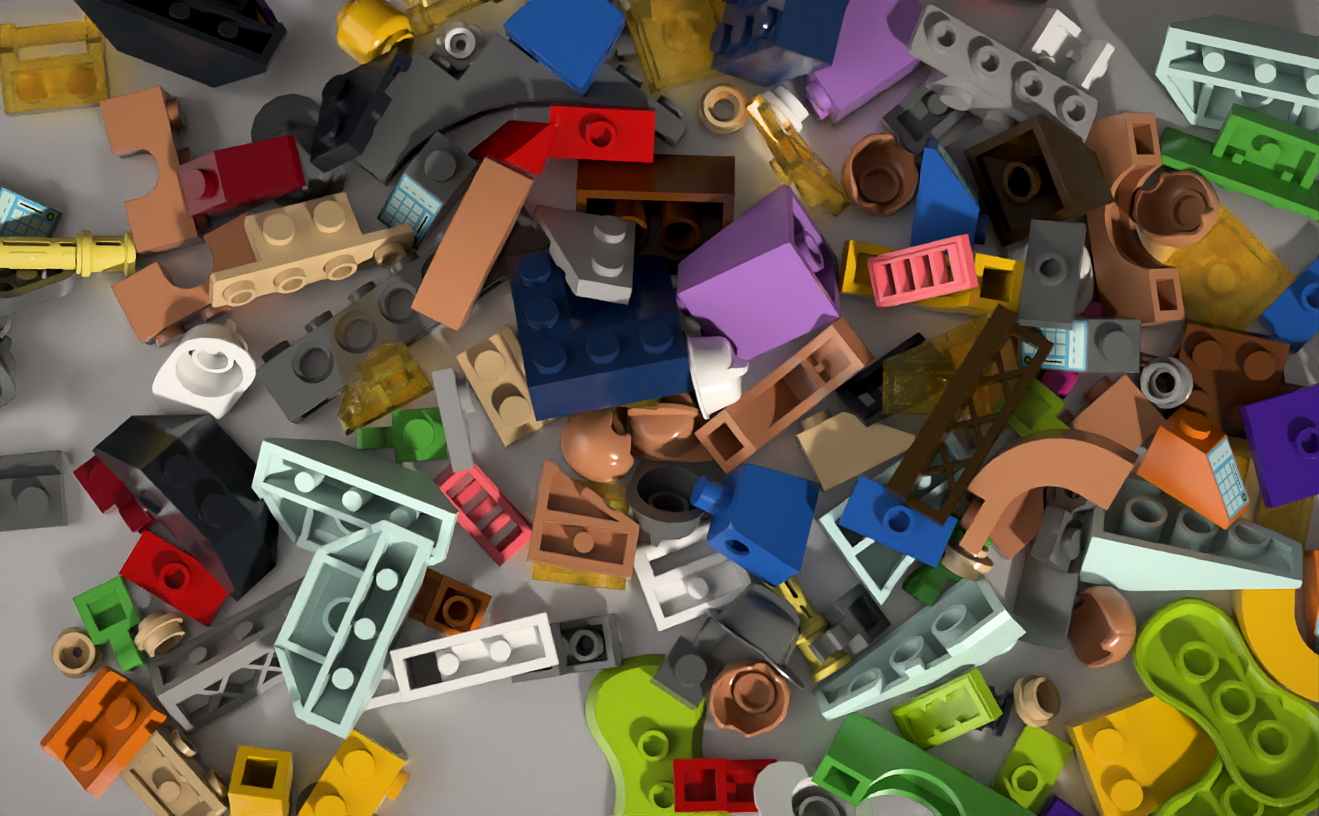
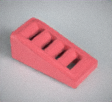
M968 234L869 258L867 262L875 304L879 309L905 306L979 287ZM946 251H948L953 281L951 282L944 254Z
M475 463V468L453 473L452 464H450L433 479V482L458 509L459 513L456 521L500 567L531 538L532 525ZM469 472L474 479L451 499L446 492ZM484 488L488 495L465 515L460 508ZM498 504L503 510L484 528L479 530L475 524ZM512 519L517 526L494 546L489 539Z

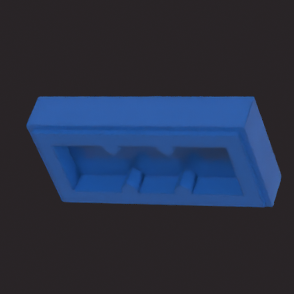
M1319 255L1256 317L1274 337L1289 341L1291 344L1289 352L1291 354L1297 353L1319 331Z
M859 475L838 521V525L937 568L958 519L950 516L942 528L888 496L885 486Z

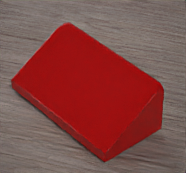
M509 120L473 148L468 155L480 163L489 155L525 174L539 175L543 170L552 147L558 126L552 123Z

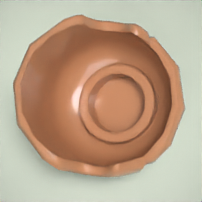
M890 133L869 134L851 148L841 170V185L847 198L859 210L874 217L880 216L883 218L896 215L914 200L919 187L920 179L916 165V155L903 148L898 143L897 136Z
M1191 170L1172 171L1171 173L1161 172L1158 180L1151 187L1137 191L1132 216L1139 230L1165 247L1184 248L1200 241L1216 224L1220 211L1219 197L1209 180Z
M608 408L572 414L567 420L560 437V452L564 461L574 472L593 482H616L624 479L635 461L630 454L631 435L629 433L618 435L613 431L611 427L613 412Z
M1094 585L1078 591L1077 596L1084 597V599L1073 606L1068 629L1075 655L1083 666L1091 669L1113 664L1124 659L1132 650L1136 637L1137 620L1130 602L1112 586Z
M747 657L729 662L713 680L708 706L716 725L721 730L727 728L741 734L745 738L759 735L761 732L765 733L775 729L787 716L791 690L785 677L770 662L755 657Z

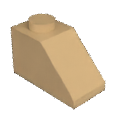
M828 408L801 421L800 423L804 431L795 436L816 482L821 485V492L827 491L909 450L916 438L913 434L880 423H875L866 428L855 415L847 412H842L832 417Z

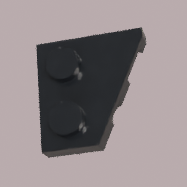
M396 47L343 75L338 74L325 83L309 161L323 173L363 154L373 136L377 122L383 117L392 101V98L383 91L392 75L398 72H407L411 66L412 58L400 47Z

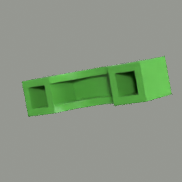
M855 711L847 714L811 779L813 783L855 807L875 796L899 795L920 803L934 816H1036L1033 812L1020 806L1013 798L999 794L976 781L967 772L955 769L929 754L923 747L904 740L883 728L874 719L864 717Z

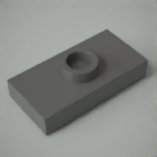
M1031 219L1018 312V323L1020 326L1073 330L1086 235L1085 223Z

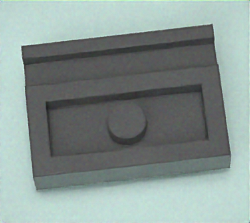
M62 451L0 456V532L68 526L64 474H62L61 470Z

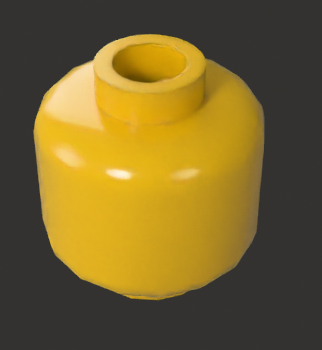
M351 0L341 8L337 15V44L342 52L361 65L396 47H400L408 55L412 50L414 37L412 35L410 18L386 0Z

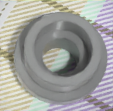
M1171 356L1158 357L1144 367L1140 377V388L1143 395L1153 406L1161 409H1171L1182 405L1189 398L1193 388V377L1188 366L1180 359ZM1165 373H1170L1175 379V387L1171 392L1165 391L1161 385V379Z

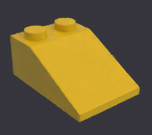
M1152 692L1063 723L1071 746L1074 747L1073 751L1097 816H1145L1155 812L1157 807L1170 795L1200 779L1211 766L1218 751L1209 734L1194 719L1163 702Z

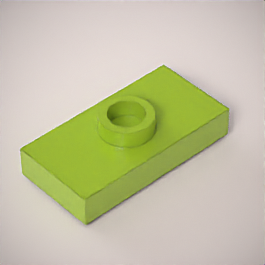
M978 667L904 700L889 709L904 739L923 747L925 750L994 721L1003 714Z
M1024 723L989 788L1001 795L1013 798L1020 806L1037 815L1074 747L1040 727L1034 728Z

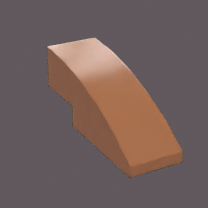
M489 155L484 158L435 253L410 308L456 331L461 329L468 321L488 275L496 266L535 178Z

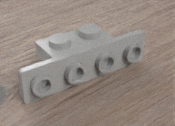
M929 4L922 8L906 49L909 54L934 67L931 69L925 87L939 94L940 100L945 105L956 110H967L983 119L985 127L996 133H1001L1043 113L1085 144L1100 105L1097 99L938 7Z

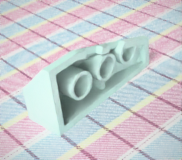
M1134 472L1129 473L1107 511L1096 505L1094 509L1086 514L1082 544L1084 554L1079 581L1112 586L1127 591L1300 588L1303 582L1301 543L1245 518L1236 519L1225 530Z
M984 573L977 582L963 578L937 597L932 605L925 606L812 690V693L822 715L829 721L982 665L994 656L1008 652L1016 644L1017 639L1026 633V630Z

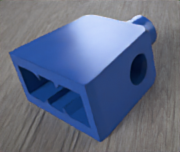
M530 0L513 14L503 26L506 35L580 96L584 97L622 33L626 22L625 15L612 5L615 0Z
M743 464L726 476L722 483L702 476L693 488L690 504L713 514L706 538L710 547L766 584L777 587L801 570L821 485L814 481L754 464Z

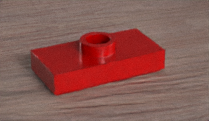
M551 102L549 123L558 126V131L548 158L653 163L656 108Z
M145 529L119 572L121 576L206 627H211L230 595L190 553L150 529Z

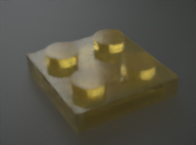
M1224 205L1220 207L1217 222L1210 232L1195 244L1178 248L1163 262V264L1178 268L1186 319L1245 330L1297 279Z

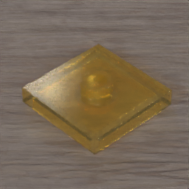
M620 0L650 94L728 75L710 69L714 52L710 50V42L716 26L722 22L726 6L723 0Z

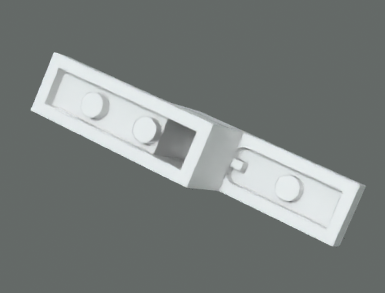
M547 612L452 636L448 635L390 651V661L378 688L364 711L398 702L403 704L558 665L559 659Z

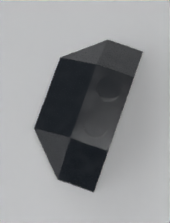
M74 0L117 51L213 88L265 73L287 35V29L281 22L278 23L273 11L264 0Z
M132 415L92 450L237 602L276 566L279 523L273 517L263 498L260 499L251 488L257 464L210 415Z

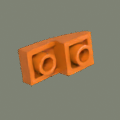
M427 567L420 593L409 617L450 636L479 629L492 596Z

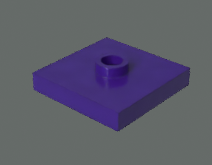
M1319 383L1239 406L1265 507L1274 508L1319 494Z

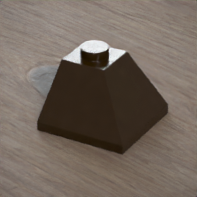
M1043 113L964 150L1001 247L1028 238L1031 219L1069 222L1115 202L1096 152Z

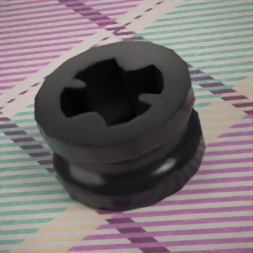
M988 685L1003 714L994 721L982 725L975 730L982 731L988 727L993 730V735L1001 737L1010 716L1014 695L1013 692L1007 690L1003 694H998L995 692L994 686Z

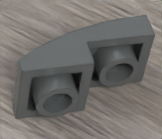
M615 613L551 623L550 627L559 664L514 675L511 678L512 683L623 665Z

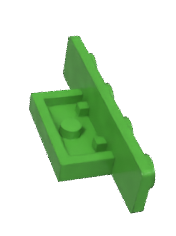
M1236 103L1232 104L1214 143L1171 127L1164 128L1159 142L1162 164L1168 166L1171 170H1191L1216 183L1224 190L1247 194L1265 201L1274 208L1288 209L1313 218L1319 223V181L1315 180L1319 172V133Z

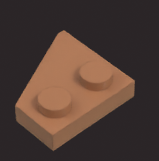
M544 460L526 562L630 580L640 525L621 511H615L604 503L603 498L587 486L584 488L559 470L560 467L554 462Z

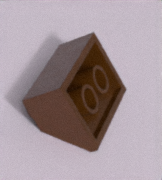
M654 154L653 163L578 159L576 211L599 216L610 215L621 220L636 222L634 254L666 257L670 275H678V263L733 222L735 156Z

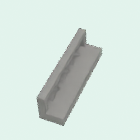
M304 577L147 665L156 697L187 736L285 681L279 660L273 657L275 652L274 644ZM240 668L256 669L253 678L243 684L227 683L229 675ZM194 694L210 695L206 705L190 714H187L180 705V702Z

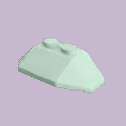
M1222 15L1169 23L1156 65L1155 75L1162 85L1164 84L1190 124L1220 130L1232 104L1236 103L1319 133L1318 36Z
M270 437L262 441L251 488L260 499L263 498L273 517L295 546L315 553L318 547L367 528L379 521L387 520L434 541L428 566L438 564L446 559L459 511L429 476L337 441Z
M382 520L317 548L274 644L297 718L344 739L348 738L378 688L391 658L390 651L395 649L417 600L434 545L433 540L387 520Z

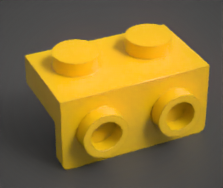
M354 727L348 738L342 742L297 816H378L375 813L385 797L395 801L411 776L410 773L403 770L409 757L402 753L396 754Z

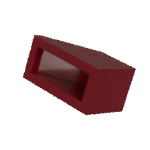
M285 135L215 150L178 166L189 217L235 216L306 186L294 135Z

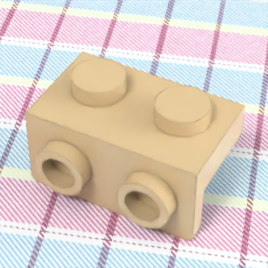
M166 726L157 729L149 736L150 739L119 774L155 816H222L230 809L229 797L227 796L229 784L213 768H210L207 772L193 757L197 752L195 746L178 729H175L172 733Z

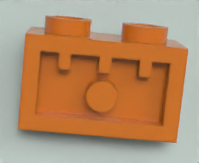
M104 666L44 736L39 746L46 754L63 762L85 791L100 798L149 740V736L165 721L167 716L138 683L113 668Z

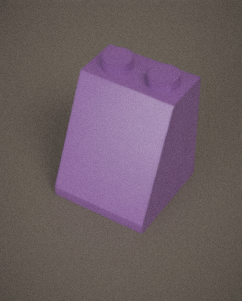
M918 0L849 1L846 6L833 65L808 73L804 84L807 93L803 95V98L819 121L827 117L832 126L835 127L926 64L909 54L906 49L923 8Z
M788 182L777 187L678 263L677 287L674 288V294L680 310L685 316L692 315L700 326L702 337L720 336L727 338L736 358L749 360L841 318L837 256Z

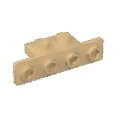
M346 192L245 216L244 228L257 262L212 273L210 275L209 299L212 307L224 305L242 306L258 296L274 292L292 293L309 283L324 279L342 280L351 276L356 271L374 266L382 268L392 267L400 259L412 253L415 232L411 223L362 235Z

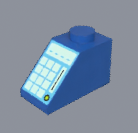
M927 138L923 153L910 247L968 234L973 254L974 244L985 245L989 214L979 213L980 195L940 142L936 139Z

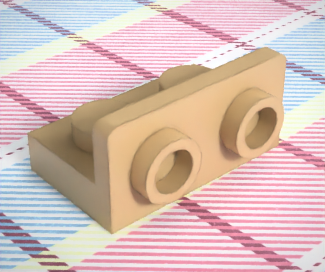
M509 324L499 329V333L456 356L506 448L560 419V417L536 421L527 388L519 334H514Z

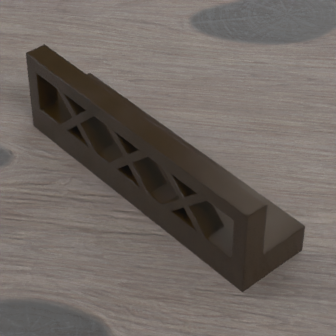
M1001 304L997 305L886 485L888 496L942 528L1054 347V343L1030 329L1020 326L1017 323L1018 314ZM1011 335L1037 349L1028 367L1005 372L1000 352ZM996 361L999 374L985 377ZM1021 377L1011 393L1007 380ZM1001 382L1006 400L1001 411L977 417L973 402V396L977 389ZM968 406L971 419L958 422ZM993 422L983 438L980 425ZM973 427L978 444L974 455L971 458L949 463L945 441L950 433ZM940 451L943 464L930 467ZM965 468L955 484L952 471ZM946 472L950 494L939 511L913 496V493L924 477Z

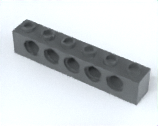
M524 206L521 208L496 266L488 275L477 301L509 279L506 256L550 248V243L541 231H535L532 226L533 219ZM448 227L433 238L436 244L434 248L420 257L416 252L406 255L390 268L394 275L378 286L373 281L364 284L347 297L351 305L335 316L330 310L322 313L304 327L308 334L292 345H290L288 340L282 341L262 355L261 358L265 364L257 368L256 373L291 423L299 424L443 325L416 310L406 318H394L389 312V302L396 293L402 291L410 292L414 297L416 296ZM356 321H367L372 327V338L362 348H351L346 340L349 326ZM315 350L325 351L329 358V367L326 373L318 378H309L303 366L306 356Z

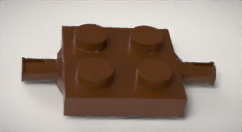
M1185 318L1179 343L1170 356L1180 359L1188 366L1193 377V388L1189 398L1182 405L1171 409H1162L1161 415L1167 420L1182 406L1188 411L1205 416L1214 427L1226 433L1227 436L1247 439L1239 406L1306 387L1285 382L1284 367L1291 344L1287 339ZM1140 352L1139 373H1142L1144 367L1150 361L1160 356ZM1165 373L1162 376L1165 382V389L1167 392H1171L1175 387V379L1170 373Z

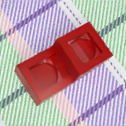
M673 759L674 813L760 814L755 805L753 788L758 774L767 765L777 762V759Z

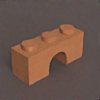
M156 86L99 101L111 151L122 159L140 154L154 156L158 163L159 178L154 189L143 197L124 202L137 253L148 258L206 243L203 238L205 235L203 229L211 226L210 217H189L178 166L195 159L191 148H183L178 129L186 127L179 99L177 97L170 99L169 93L161 86Z
M249 211L203 236L213 257V267L210 275L214 272L257 262L244 228L245 216L253 215ZM154 262L111 286L139 341L148 345L157 343L159 348L182 338L186 333L184 327L202 317L204 322L207 323L223 316L232 309V306L229 305L212 307L209 299L210 275L205 282L197 287L190 289L179 288L172 279L168 269L158 262Z

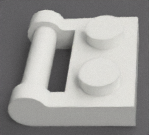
M708 513V518L701 520L698 528L689 536L675 540L663 539L658 547L652 546L650 540L641 542V539L638 538L634 568L658 631L706 614L708 608L719 609L727 606L748 585L752 584L747 570L719 552L654 576L649 562L707 540L713 515L711 513Z

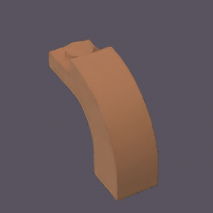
M841 317L767 377L744 393L737 402L727 406L694 434L725 474H728L870 363L875 357L845 319Z
M1051 429L1021 437L993 455L968 486L967 490L985 501L983 503L974 498L961 519L959 526L967 530L959 545L977 556L1012 500L1023 492L1037 487L1056 486L1066 488L1107 511L1139 455L1105 436L1084 430Z

